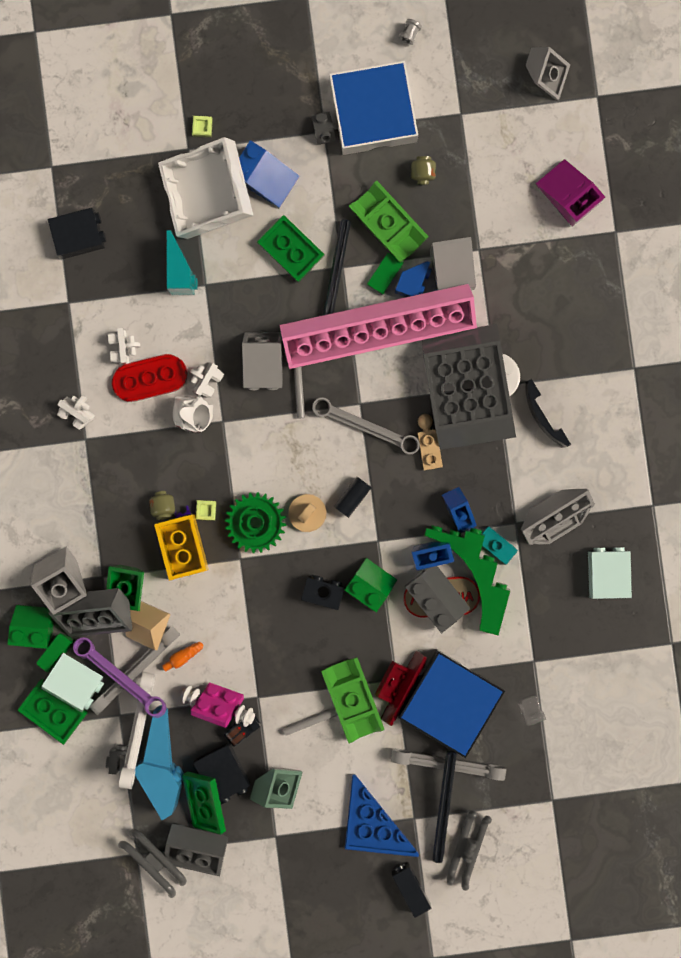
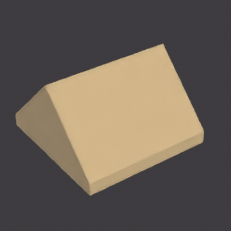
M141 601L140 611L130 610L132 631L125 632L126 637L153 650H158L171 614Z

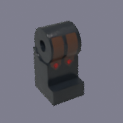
M255 716L252 724L244 727L241 721L239 724L232 726L224 736L235 747L244 738H247L260 728L262 723Z

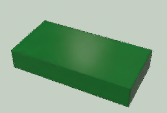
M387 253L367 285L383 295L404 262L400 263L393 255Z

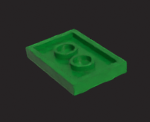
M285 215L257 241L298 283L325 256Z
M42 678L19 707L18 711L64 745L88 712L85 710L80 712L43 690L42 685L45 680Z
M187 771L182 777L193 827L220 835L223 834L226 828L215 778Z

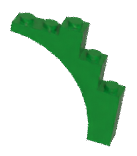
M431 525V528L427 527L425 536L440 542L450 543L451 549L464 560L472 571L482 600L480 631L499 636L510 589L504 583L496 582V585L492 584L498 564L497 561H494L495 558L488 555H483V558L479 557L485 534H481L482 530L471 527L470 530H466L463 537L461 532L450 530L448 533L442 531L443 528L436 525Z

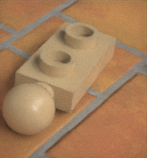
M422 414L418 418V425L423 429V432L417 433L423 470L443 467L436 429H430L433 419L428 414Z

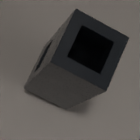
M409 862L396 865L392 871V877L414 918L432 909L431 903Z

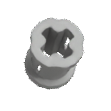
M407 19L406 27L403 33H400L399 39L404 43L413 45L414 38L417 32L421 30L422 25L413 19Z

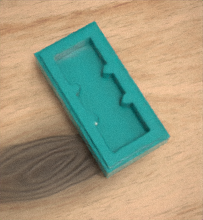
M489 526L482 533L485 534L482 546L505 565L518 552L513 545Z

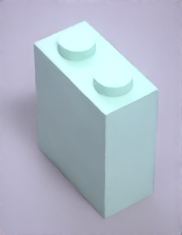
M614 547L613 551H605V548H594V552H588L589 598H632L630 551H625V547Z
M63 653L43 683L42 689L78 711L83 712L84 709L88 710L94 700L91 699L95 692L99 693L103 687V676Z

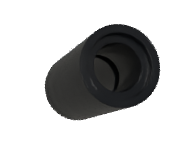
M356 477L334 507L349 518L372 487L359 477Z

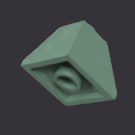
M272 768L255 780L250 800L264 808L292 809L303 772L300 770Z

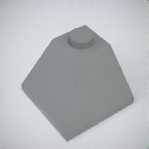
M550 47L531 48L526 68L534 83L555 100H559L570 64Z

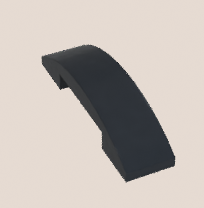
M530 379L525 382L528 406L538 426L557 444L563 447L570 446L571 443L562 428L554 432L535 399L541 396V393L533 380Z

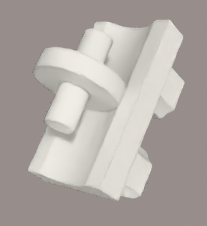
M123 328L117 329V332L109 333L108 341L110 345L119 344L120 350L110 352L111 362L125 365L130 363L128 349H130V356L136 355L135 348H140L141 346L140 343L134 342V336H128L129 343H127L126 330Z
M209 362L206 368L200 365L197 371L190 370V373L194 375L191 382L196 384L192 392L199 396L203 395L209 398L212 396L215 389L207 385L209 380L213 379L216 382H220L224 375L217 368V365Z
M84 395L79 399L76 396H73L72 399L66 397L57 404L60 406L57 415L63 419H68L70 415L76 417L72 424L79 430L84 428L95 417L93 413L88 411L90 406L85 403L87 397Z

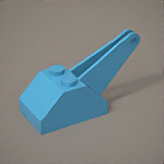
M162 705L157 706L154 709L153 714L159 713V710L162 709ZM167 707L163 716L159 718L152 717L144 759L137 762L135 768V776L161 820L172 815L176 809L183 784L182 775L184 774L179 766L176 767L172 762Z

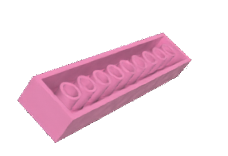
M469 284L280 325L289 369L477 328L474 296Z

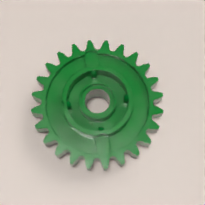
M251 492L248 498L242 495V501L235 499L237 505H230L233 511L227 512L230 519L225 520L230 523L225 529L231 530L228 537H234L232 543L239 542L238 548L245 546V552L251 548L253 554L256 552V549L263 553L264 547L269 551L270 544L277 546L275 540H282L279 534H285V531L281 528L287 526V524L282 522L286 518V516H281L284 509L277 508L280 503L273 504L274 497L268 500L266 493L263 497H260L259 492L256 493L255 497H253ZM254 517H258L261 520L259 528L251 526V520Z

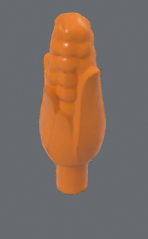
M194 643L172 654L169 658L170 661L162 665L163 669L168 671L173 667L175 669L182 667L189 659L203 649V643Z

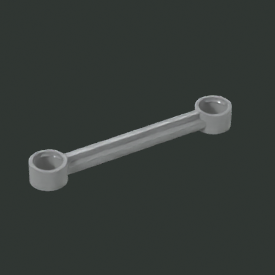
M318 398L313 403V412L318 417L329 416L399 446L402 452L407 455L415 454L419 450L420 443L415 436L408 435L404 437L334 407L326 398ZM319 401H326L329 405V411L324 415H320L315 409V405ZM411 438L417 442V447L413 452H407L404 449L403 443L406 439Z
M172 626L163 634L158 650L149 648L124 674L131 680H134L180 636V633ZM115 682L90 706V709L98 715L124 688Z
M392 749L391 762L444 770L445 758L412 753L403 749ZM456 760L455 772L486 776L487 778L500 781L505 780L507 770L506 767L500 765H484Z

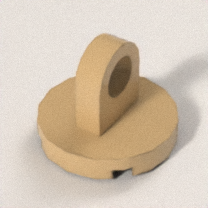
M304 494L292 501L288 516L296 529L302 532H312L323 525L326 519V508L320 498Z

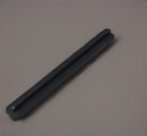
M342 219L340 221L323 315L334 313L351 225L349 220Z
M447 751L445 756L432 857L435 863H442L444 857L457 757L454 751Z

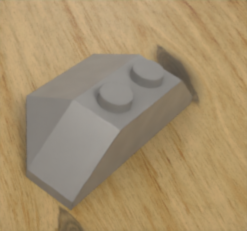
M587 488L561 490L531 508L521 528L528 544H550L580 526L589 514L590 509L595 505Z

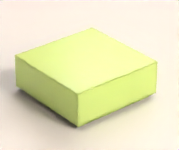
M193 116L192 136L212 137L213 118Z
M197 500L196 519L215 520L216 501Z

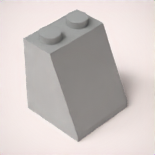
M471 237L432 243L430 256L436 291L469 284L471 291L476 288Z
M245 332L242 342L243 388H248L249 390H258L260 388L277 390L282 388L283 340L281 332Z
M67 546L33 565L31 586L53 615L87 596L77 560Z

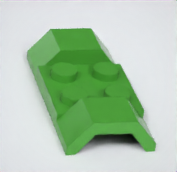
M378 181L374 182L370 189L357 201L349 205V208L358 216L361 222L400 263L414 253L429 237Z
M357 657L331 665L321 671L349 744L363 736L385 730Z

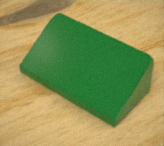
M61 633L58 634L36 664L46 672L52 671L62 654H65L75 642L74 639Z

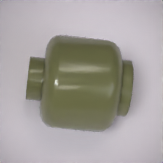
M429 156L416 157V160L411 164V178L418 181V185H429V181H433L436 178V162L431 160Z
M166 491L155 492V496L149 499L150 513L153 517H156V520L172 518L171 515L176 511L172 495L167 494Z

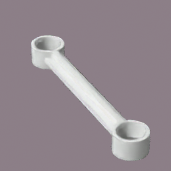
M143 672L140 687L151 695L155 684V674ZM139 701L137 702L124 767L120 775V788L132 789L134 784L135 768L147 716L145 706Z

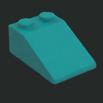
M167 230V289L171 295H195V290H198V279L193 274L171 230Z

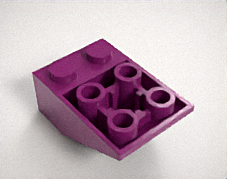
M565 159L536 183L537 187L572 227L605 199V196L597 186Z

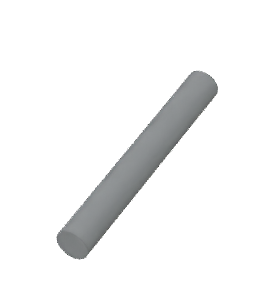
M301 367L294 368L297 418L301 419L305 418Z
M335 708L284 728L285 736L335 717L338 714Z

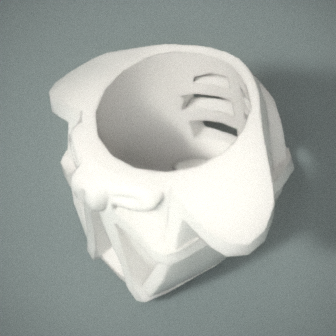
M184 395V397H175L173 406L175 426L190 433H199L210 425L213 418L212 404H208L201 396L190 397Z

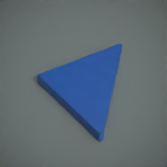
M352 774L345 849L419 857L418 851L357 775Z

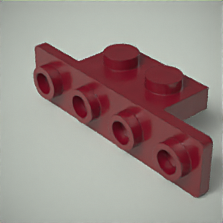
M415 651L407 667L392 661L374 694L378 698L389 702L381 719L390 726L398 718L411 688L415 685L420 671L425 666L427 657L418 651Z

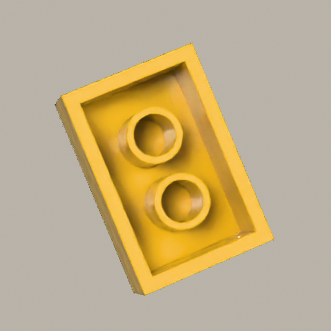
M195 514L154 524L169 581L209 570Z

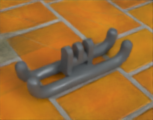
M470 811L466 817L447 874V884L452 886L455 883L456 870L462 857L463 861L467 862L461 883L464 891L469 889L470 877L488 824L492 822L490 816H484L475 840L468 838L473 820L477 817L475 811Z
M131 829L129 835L136 838L150 853L143 857L126 841H120L118 847L124 849L168 893V897L174 898L176 895L175 889L159 871L165 867L178 880L180 886L186 884L185 876L140 831Z

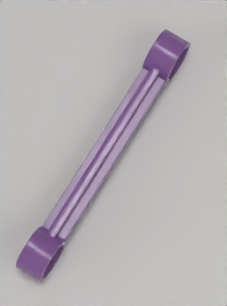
M83 637L75 641L73 645L75 654L82 659L90 660L141 702L151 717L159 718L165 714L166 703L160 697H152L97 652L94 644L88 638ZM83 642H88L90 650L86 654H79V645ZM154 701L162 703V709L157 714H151L149 711V706Z

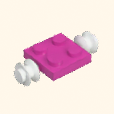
M210 682L202 694L198 688L193 691L192 686H188L182 691V703L187 704L190 702V706L193 707L191 715L226 728L233 716H235L236 724L242 721L244 727L252 724L255 718L253 708L245 710V705L240 706L244 700V695Z

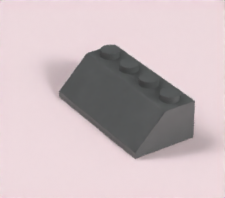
M119 588L86 592V597L54 615L49 612V615L69 637L132 631L129 600Z

